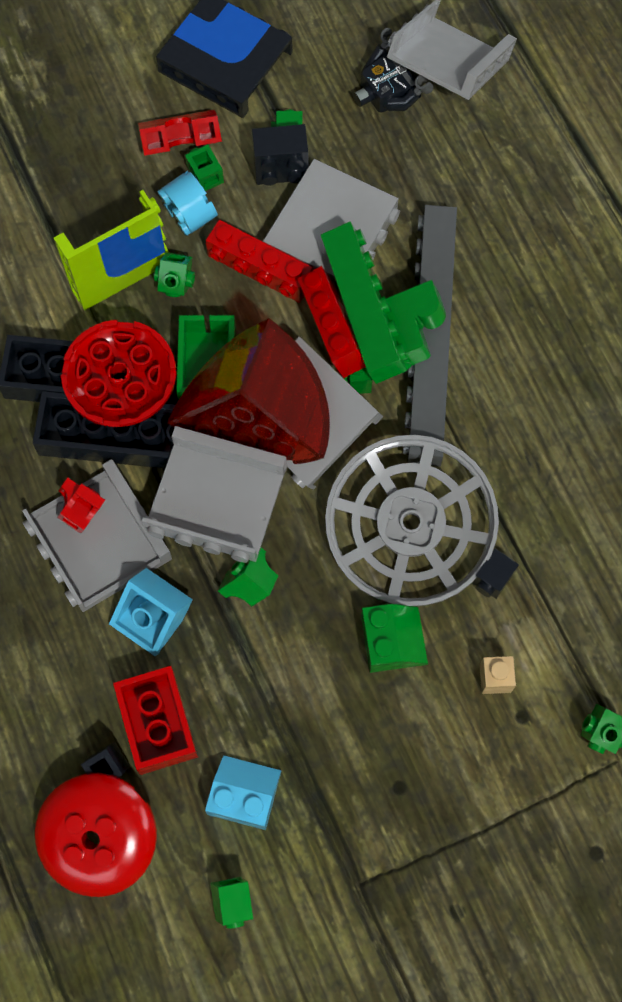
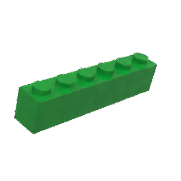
M350 221L321 234L368 374L377 384L406 372L404 360H407L408 357L402 343L397 344L395 337L399 336V332L394 320L389 321L387 313H390L391 309L385 296L382 298L380 296L379 290H382L383 287L378 275H373L371 268L375 265L369 251H364L363 245H366L367 242L362 230H356Z

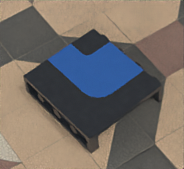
M200 0L157 54L158 72L244 118L249 111L248 98L283 52L289 55L293 53L292 36L284 30H279L269 25L264 19L256 18L247 13L243 8L236 7L225 0Z

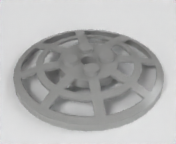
M402 435L383 439L355 455L341 470L335 480L328 497L325 515L326 534L331 552L346 577L360 590L373 598L389 604L404 606H426L442 602L457 595L476 579V574L483 564L492 555L499 525L498 506L493 489L486 475L476 462L462 450L448 442L421 435ZM399 446L423 447L420 464L402 463L385 469L377 454ZM434 450L444 452L456 459L469 470L473 477L458 486L446 473L431 467ZM367 460L375 476L363 486L355 502L339 498L341 489L349 476L359 465ZM400 473H417L414 487L397 490L390 478ZM428 475L441 481L451 492L437 499L430 492L426 491ZM380 483L388 495L380 509L364 505L369 493ZM478 487L481 488L488 507V533L471 530V511L465 496ZM457 501L462 512V528L446 525L444 509ZM336 509L352 514V533L357 548L345 555H342L335 535L334 517ZM412 514L419 518L420 524L416 529L410 530L404 526L403 519L407 515ZM361 516L377 520L379 536L367 543L364 542L361 533ZM443 536L459 539L454 552L443 562L434 548ZM468 541L485 544L483 553L475 567L463 580L457 583L448 569L461 557ZM385 545L397 553L398 556L394 570L380 563L371 553ZM425 555L433 567L431 570L420 573H405L409 557ZM364 558L375 570L392 578L389 593L380 592L366 584L349 566ZM439 576L447 590L439 594L424 598L399 597L403 581H423Z

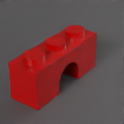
M215 109L138 123L144 156L168 152L171 147L180 144L192 143L196 146L222 142Z

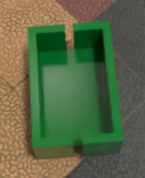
M179 315L177 396L179 405H204V400H209L210 405H235L236 325L234 315H209L211 332H206L204 315Z

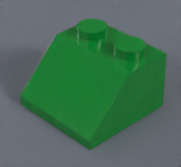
M387 604L362 608L361 619L370 673L428 665L418 607Z

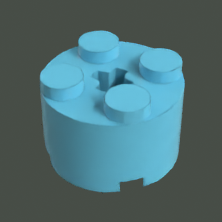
M186 171L157 191L164 202L163 205L171 217L175 216L178 221L177 224L185 236L193 233L218 216L213 203L209 202L205 195L207 193L191 172Z

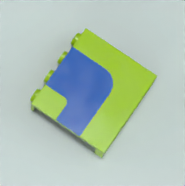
M144 190L139 191V200L144 211L142 214L74 250L64 233L54 237L71 291L84 311L154 273L156 266L160 265L161 258L168 252L163 242L166 240L161 229L163 222L158 215L161 210L153 197L149 199Z

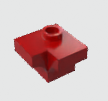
M67 478L59 489L64 498V507L57 518L81 534L100 509L105 499L92 488L82 483L78 485L70 478Z

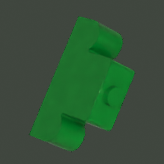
M432 280L386 298L391 312L387 313L389 321L394 320L399 332V336L395 337L397 344L402 343L408 357L407 360H404L407 370L412 365L427 360L431 356L422 329L424 327L435 329L441 326L446 318L440 294Z

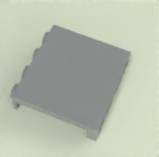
M314 159L263 242L312 266L313 270L322 266L330 279L336 281L321 234L351 221L356 230H362L367 242L366 245H363L364 251H369L374 260L376 254L374 250L377 245L382 246L388 234V231H386L390 224L394 225L399 217L400 210L397 209L399 198Z
M301 337L294 341L230 409L236 416L234 422L244 431L249 428L255 434L253 441L263 450L268 447L274 454L286 457L287 467L294 473L291 478L301 488L307 486L313 490L316 488L314 483L372 422L376 425L383 418L365 398Z
M112 459L102 465L104 468L102 473L83 483V485L95 490L105 501L81 534L57 518L64 507L63 496L58 497L31 514L26 509L22 511L27 520L22 522L31 537L35 534L41 542L36 545L44 560L51 558L55 565L50 569L58 583L65 582L69 589L64 592L72 607L79 605L82 612L125 588L128 581L145 568L153 571L172 560L170 551L164 541L150 536L144 529L142 518H148Z

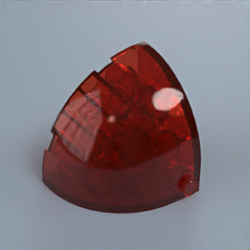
M270 318L234 337L202 367L181 395L167 422L174 428L175 426L285 456L286 460H292L294 464H303L323 459L330 435L328 402L315 367L298 343Z

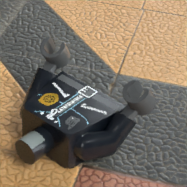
M385 28L381 32L383 43L378 44L361 71V89L353 93L354 100L359 107L371 102L376 110L381 113L385 111H406L421 97L422 92L429 94L433 91V84L430 82L426 83L429 79L419 75L415 80L406 67L387 58L389 52L388 37L392 33L390 28Z

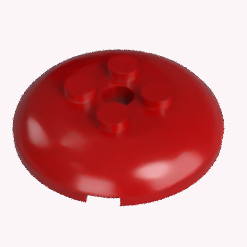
M110 320L88 328L72 342L64 356L61 381L68 401L84 418L104 426L124 427L150 418L164 406L175 385L176 364L168 343L154 329L136 321L129 323ZM118 373L126 374L124 380L114 379V376Z
M82 774L60 784L45 799L35 824L36 849L45 870L62 887L83 896H110L129 888L147 870L156 849V822L149 804L145 803L131 784L109 774ZM93 831L97 833L100 842L97 844L91 842L88 835H86L87 832Z

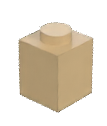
M513 656L483 658L480 663L482 694L511 693L516 686Z

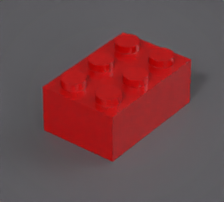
M171 666L113 683L135 767L140 775L198 758L176 677Z

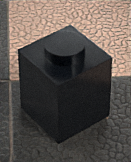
M494 549L490 559L486 560L476 574L473 584L476 585V589L486 597L492 596L497 599L515 574L519 564L497 549Z
M115 741L90 756L81 764L86 774L103 773L116 777L122 776L130 768Z

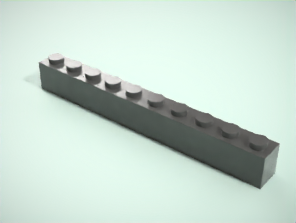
M425 205L424 215L418 216L417 231H422V239L417 238L416 255H421L420 263H415L414 279H419V285L430 280L433 281L440 294L446 318L443 324L435 329H427L425 327L422 329L431 356L429 359L414 364L408 369V377H413L412 386H407L406 402L411 403V412L406 411L404 428H410L409 435L428 436L444 441L457 207ZM403 446V454H408L407 463L420 464L423 447ZM434 450L431 466L441 467L443 452Z

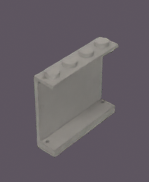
M435 0L430 5L427 4L419 14L416 13L411 21L405 22L398 32L392 33L388 41L390 49L387 58L469 100L509 61L517 38L508 34L493 48L435 18L441 1Z
M175 426L172 434L174 446L148 518H142L144 529L150 536L163 539L164 536L174 538L175 542L183 546L191 547L192 544L202 546L204 551L211 554L219 555L222 552L231 555V558L239 562L246 563L248 560L256 562L287 469L286 457Z

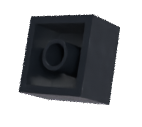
M305 124L252 129L257 185L271 186L284 182L299 183L308 169V144Z

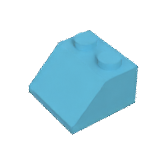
M145 568L128 581L109 625L156 656L183 621L193 599Z
M223 755L205 811L207 815L266 830L281 770Z

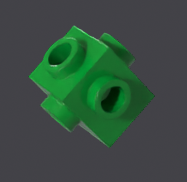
M166 252L160 260V265H157L155 269L154 280L158 282L157 291L165 292V295L170 297L184 296L189 287L192 288L194 285L195 272L191 271L193 257Z
M596 703L592 713L588 714L582 723L583 731L581 736L589 741L587 746L601 754H604L605 750L616 754L618 749L622 748V716Z

